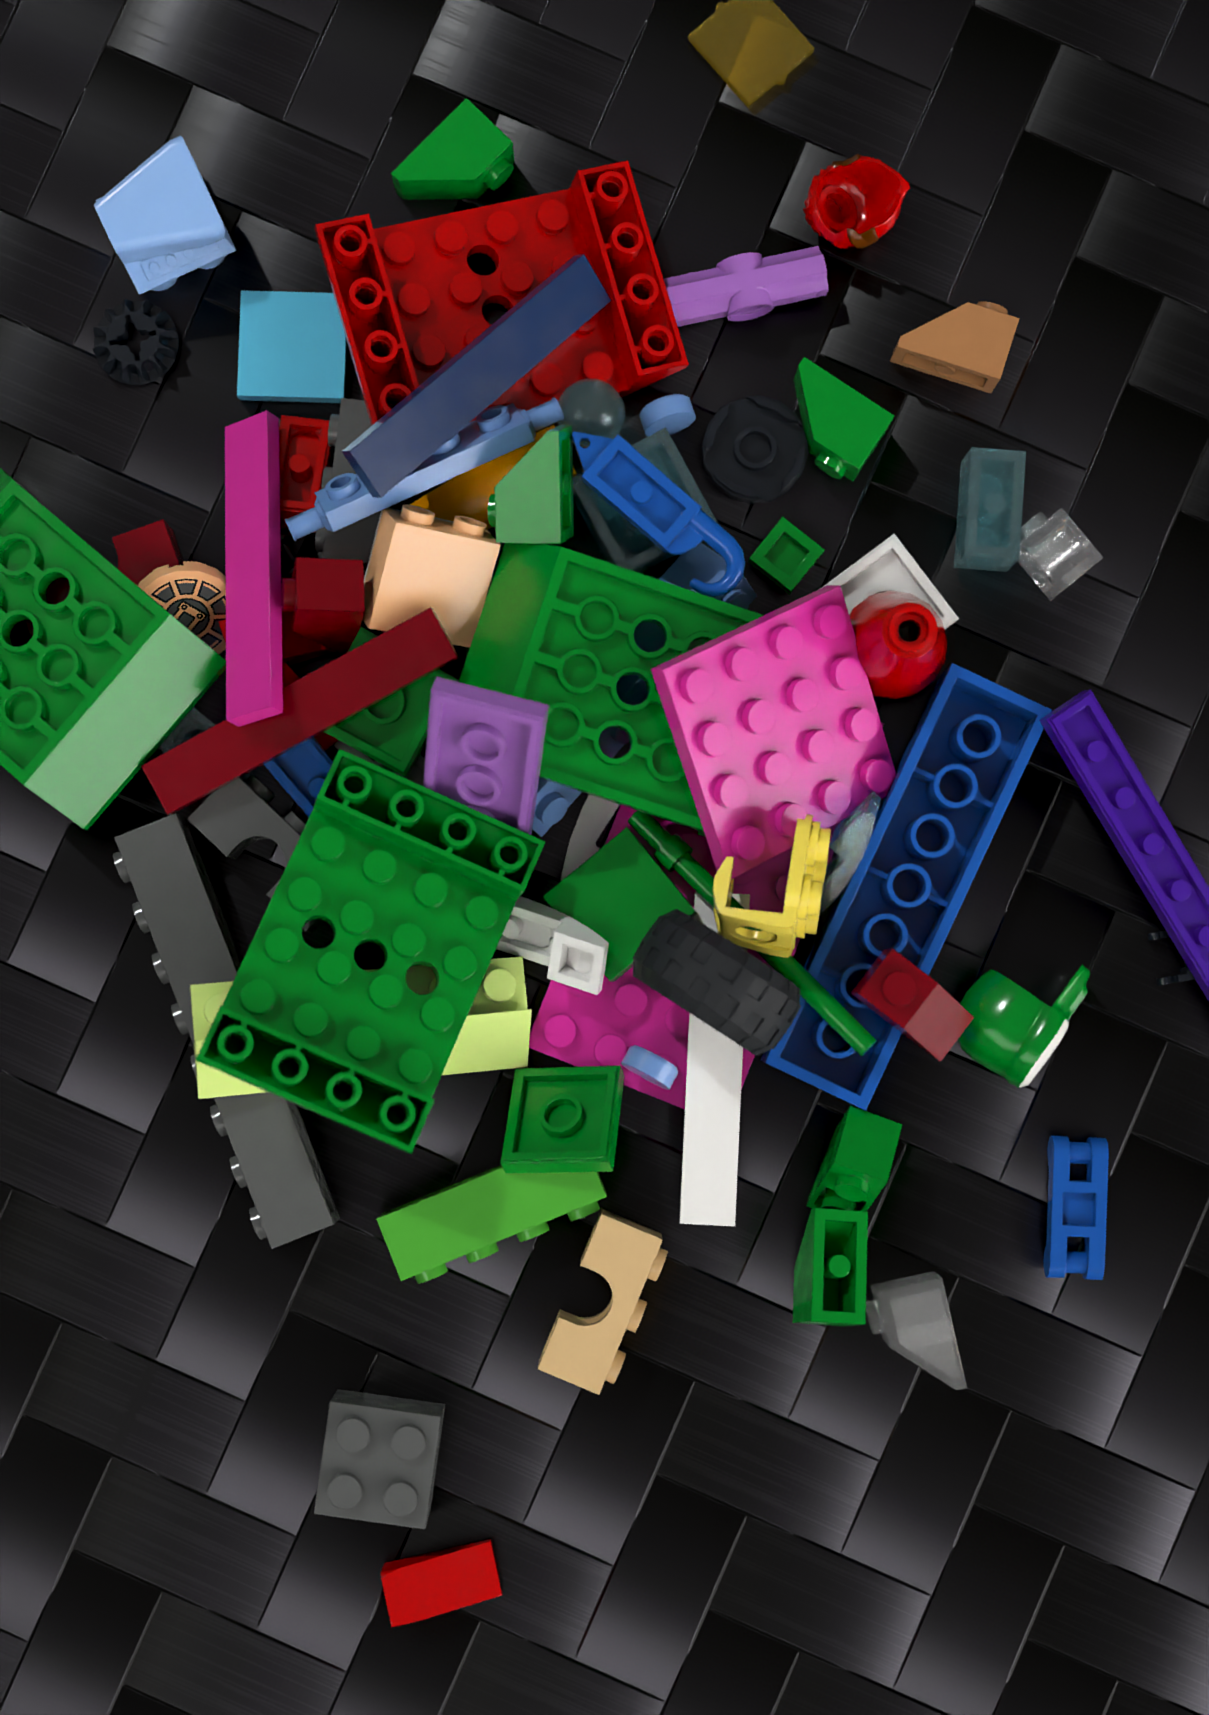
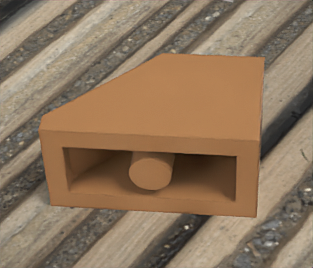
M982 301L978 302L977 305L967 302L900 336L890 362L991 394L1001 379L1020 318L1007 315L1008 311L1004 307L992 302Z

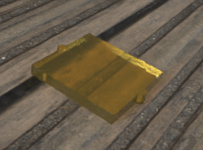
M729 0L726 4L719 2L716 5L715 13L688 35V40L747 107L753 104L776 83L783 85L786 82L787 74L814 52V47L772 0Z

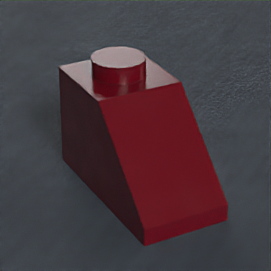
M296 558L292 578L282 579L281 593L282 611H292V632L340 654L348 652L360 630L365 612L363 560Z
M893 948L882 951L850 993L939 1062L942 1061L974 1019L939 983Z

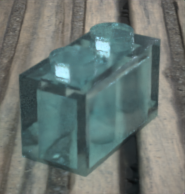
M971 447L962 460L960 466L954 568L1007 572L1019 560L1026 451Z

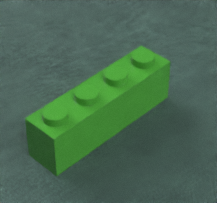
M499 1165L382 1213L376 1220L400 1280L403 1281L415 1276L417 1283L421 1284L448 1272L445 1263L466 1255L468 1263H472L498 1252L499 1249L496 1242L515 1234L519 1242L537 1237L550 1230L547 1221L567 1213L569 1220L575 1221L600 1210L598 1200L607 1197L599 1172L505 1173L502 1166Z

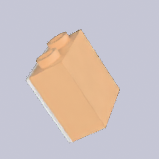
M407 504L403 505L401 510L393 508L381 510L364 576L365 612L362 620L369 629L386 632L431 607L437 614L451 643L470 648L485 604L501 544L496 543V539L486 530L487 525L470 517L455 516L454 521L435 518V513L428 509Z

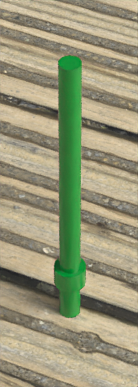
M637 810L630 817L628 823L656 850L654 857L669 872L676 870L714 909V877L691 855L693 849L677 833L671 835L652 815ZM732 896L730 908L745 909ZM743 927L750 930L764 931L753 927ZM756 951L775 971L800 988V996L860 1056L874 1045L877 1040L792 955L784 958Z

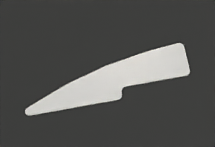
M590 794L588 795L569 841L561 881L600 850L596 846V841L620 804Z

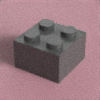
M338 1389L329 1405L314 1514L425 1529L431 1511L445 1404Z

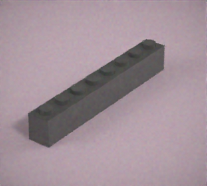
M175 813L114 837L119 851L113 853V859L124 883H132L138 898V902L132 904L136 921L144 934L151 932L158 952L152 954L156 973L163 984L170 982L177 1003L171 1005L175 1023L182 1035L190 1034L194 1045L190 985L234 981L242 961L187 818ZM194 1054L191 1055V1064L196 1075ZM269 1092L214 1098L216 1105L210 1107L212 1120L221 1137L229 1136L235 1152V1156L230 1157L231 1169L239 1187L244 1188L248 1186L255 1207L249 1209V1214L257 1236L261 1240L267 1238L271 1249L334 1225L340 1217L297 1105Z

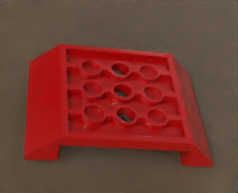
M628 160L579 170L569 189L373 229L369 214L315 224L316 236L371 426L491 326L485 320L482 313V308L485 305L497 303L503 305L509 311L575 255L584 254L612 301L487 408L496 405L507 406L513 403L516 408L528 411L555 397L561 410H568L624 397L685 369L689 365ZM474 253L486 254L494 261L496 271L486 276L478 275L470 269L467 258Z

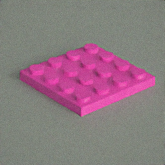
M827 585L651 669L717 871L726 857H734L733 879L793 847L797 819H805L806 814L813 815V821L821 822L820 828L827 829L887 796L896 776V771L868 677L858 659L856 637L840 585Z

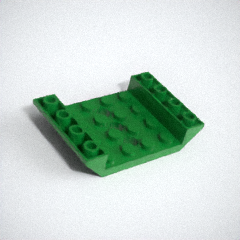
M0 468V765L33 793L81 828L88 830L141 769L142 765L147 762L225 671L226 660ZM67 578L70 584L67 598L61 603L49 604L46 598L49 585L56 579ZM22 620H31L34 631L30 641L19 647L13 646L10 640L12 628Z
M505 543L459 683L549 705L539 778L698 830V835L706 837L651 669L764 615L561 546ZM645 622L657 624L665 635L664 646L655 652H646L640 649L634 640V630L638 625ZM626 675H636L642 678L648 689L646 700L638 705H628L622 702L616 691V685L620 678ZM616 727L628 734L631 744L628 754L616 759L606 756L601 751L599 737L605 729Z
M339 749L316 798L309 819L195 1061L411 1154L435 1099L432 1096L515 903L525 891L545 841ZM320 919L326 921L331 926L334 939L329 946L316 949L306 944L302 937V928L311 920ZM372 942L382 948L385 954V963L381 969L368 972L358 967L354 960V950L362 943ZM415 965L429 967L436 977L435 989L431 993L424 995L411 991L407 986L405 978L409 968Z

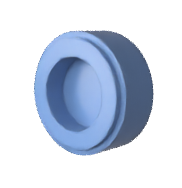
M672 394L658 398L647 404L639 415L645 435L652 438L677 433L690 426L696 419L690 398L683 394Z
M637 1045L629 1047L621 1062L631 1072L667 1090H670L679 1073L677 1071L678 1068L672 1063Z

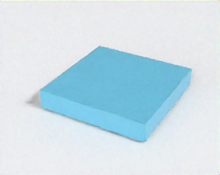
M241 290L237 396L239 400L341 403V398H346L348 343L334 294Z

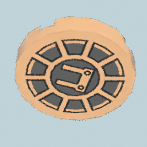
M183 561V565L169 568V564L156 568L140 581L138 586L218 654L226 649L219 627V621L226 619V578L218 569L197 561Z

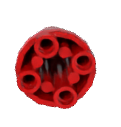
M887 591L869 596L851 610L849 616L856 637L858 659L868 677L874 697L896 700L914 696L935 680L945 663L947 638L943 622L930 604L911 593ZM909 626V637L913 642L903 640L899 635V628L902 629Z

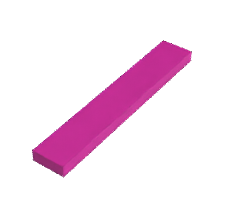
M267 410L225 427L226 721L238 727L283 713L279 418Z

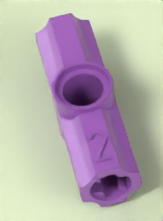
M819 246L764 258L757 252L742 253L722 260L716 265V268L664 279L678 327L727 317L729 321L733 322L751 320L771 312L774 306L826 296L829 290L826 264Z

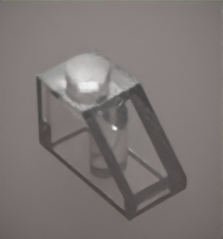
M935 1271L871 1285L874 1300L866 1302V1311L873 1335L882 1333L883 1340L891 1349L953 1389L967 1388L943 1279Z

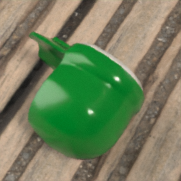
M1081 965L1055 1003L1050 1007L1009 978L995 970H989L970 987L960 1002L974 1017L957 1040L961 1049L982 1066L1004 1077L1009 1084L1018 1088L1028 1086L1065 1035L1069 1027V1018L1088 992L1086 984L1090 977V971L1084 965Z

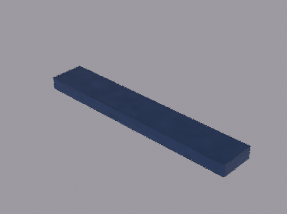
M584 254L573 256L341 451L373 498H382L612 301Z

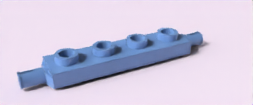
M555 397L528 411L516 408L513 403L507 406L496 405L489 407L477 415L476 420L463 427L382 498H373L357 474L345 473L334 477L326 484L324 489L315 492V507L285 519V522L294 541L323 527L335 532L535 441V431L564 420L561 407Z

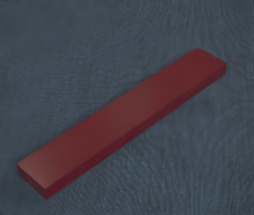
M430 607L284 687L283 713L240 727L224 720L142 765V768L167 815L174 814L453 662L459 656L437 614Z

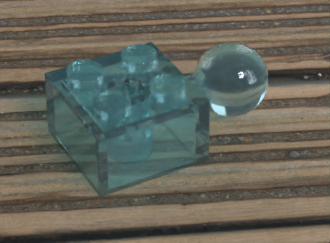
M588 378L576 381L564 390L558 401L564 415V420L558 421V426L572 425V433L575 431L614 439L617 434L620 435L625 420V407L620 394L613 386L599 379ZM666 427L632 445L633 448L702 507L701 509L717 523ZM584 440L580 442V446L588 448L590 443ZM584 472L573 477V500L608 563L643 573L675 556L663 552L581 481V475Z

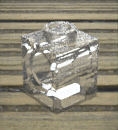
M1062 508L1048 519L1042 511L1030 519L1016 532L1022 540L1010 551L1050 601L1103 558Z

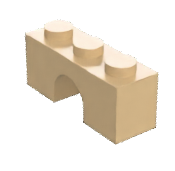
M601 1208L582 1254L580 1266L602 1275L607 1280L612 1290L611 1300L601 1313L593 1317H578L560 1309L540 1356L538 1370L598 1395L605 1381L612 1384L615 1383L626 1356L625 1352L618 1350L626 1330L636 1332L647 1305L646 1301L639 1299L647 1278L655 1282L657 1281L668 1254L667 1250L660 1248L663 1241L661 1233Z

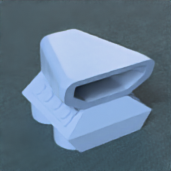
M181 135L169 140L94 203L96 212L109 240L123 262L139 295L149 290H166L175 284L179 276L197 268H214L221 264L228 254L236 251L201 173Z

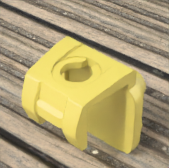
M806 814L805 819H797L783 913L730 908L734 887V878L732 879L734 857H726L714 877L713 884L714 919L717 933L736 945L767 955L784 958L791 956L795 948L796 938L804 939L805 933L816 935L822 888L829 855L831 829L820 828L821 822L813 821V815ZM743 927H753L764 931L750 930Z

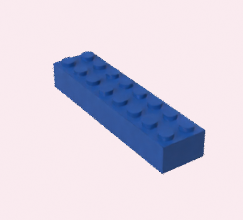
M954 663L950 664L941 673L896 769V776L887 796L882 799L804 965V968L877 1041L866 1053L860 1056L800 996L801 1007L789 1029L774 1049L763 1053L760 1061L866 1111L902 1033L850 993L884 949L893 948L929 976L1044 729L1039 720L1052 712V709Z

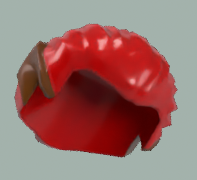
M857 154L847 160L832 161V164L828 165L826 170L821 169L819 175H814L812 185L809 187L808 198L804 201L805 207L803 211L805 219L815 233H818L819 236L825 238L838 248L853 246L865 248L876 243L878 238L894 227L910 185L899 172L879 159Z

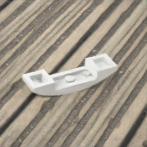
M520 896L515 903L496 949L518 957L523 956L524 959L548 966L547 979L598 995L602 990L609 943L599 934L572 917Z

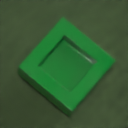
M782 517L751 555L748 563L790 595L821 557L825 549Z

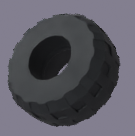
M678 909L663 916L660 915L632 958L634 977L756 1056L776 1047L801 1007L800 988L733 942Z

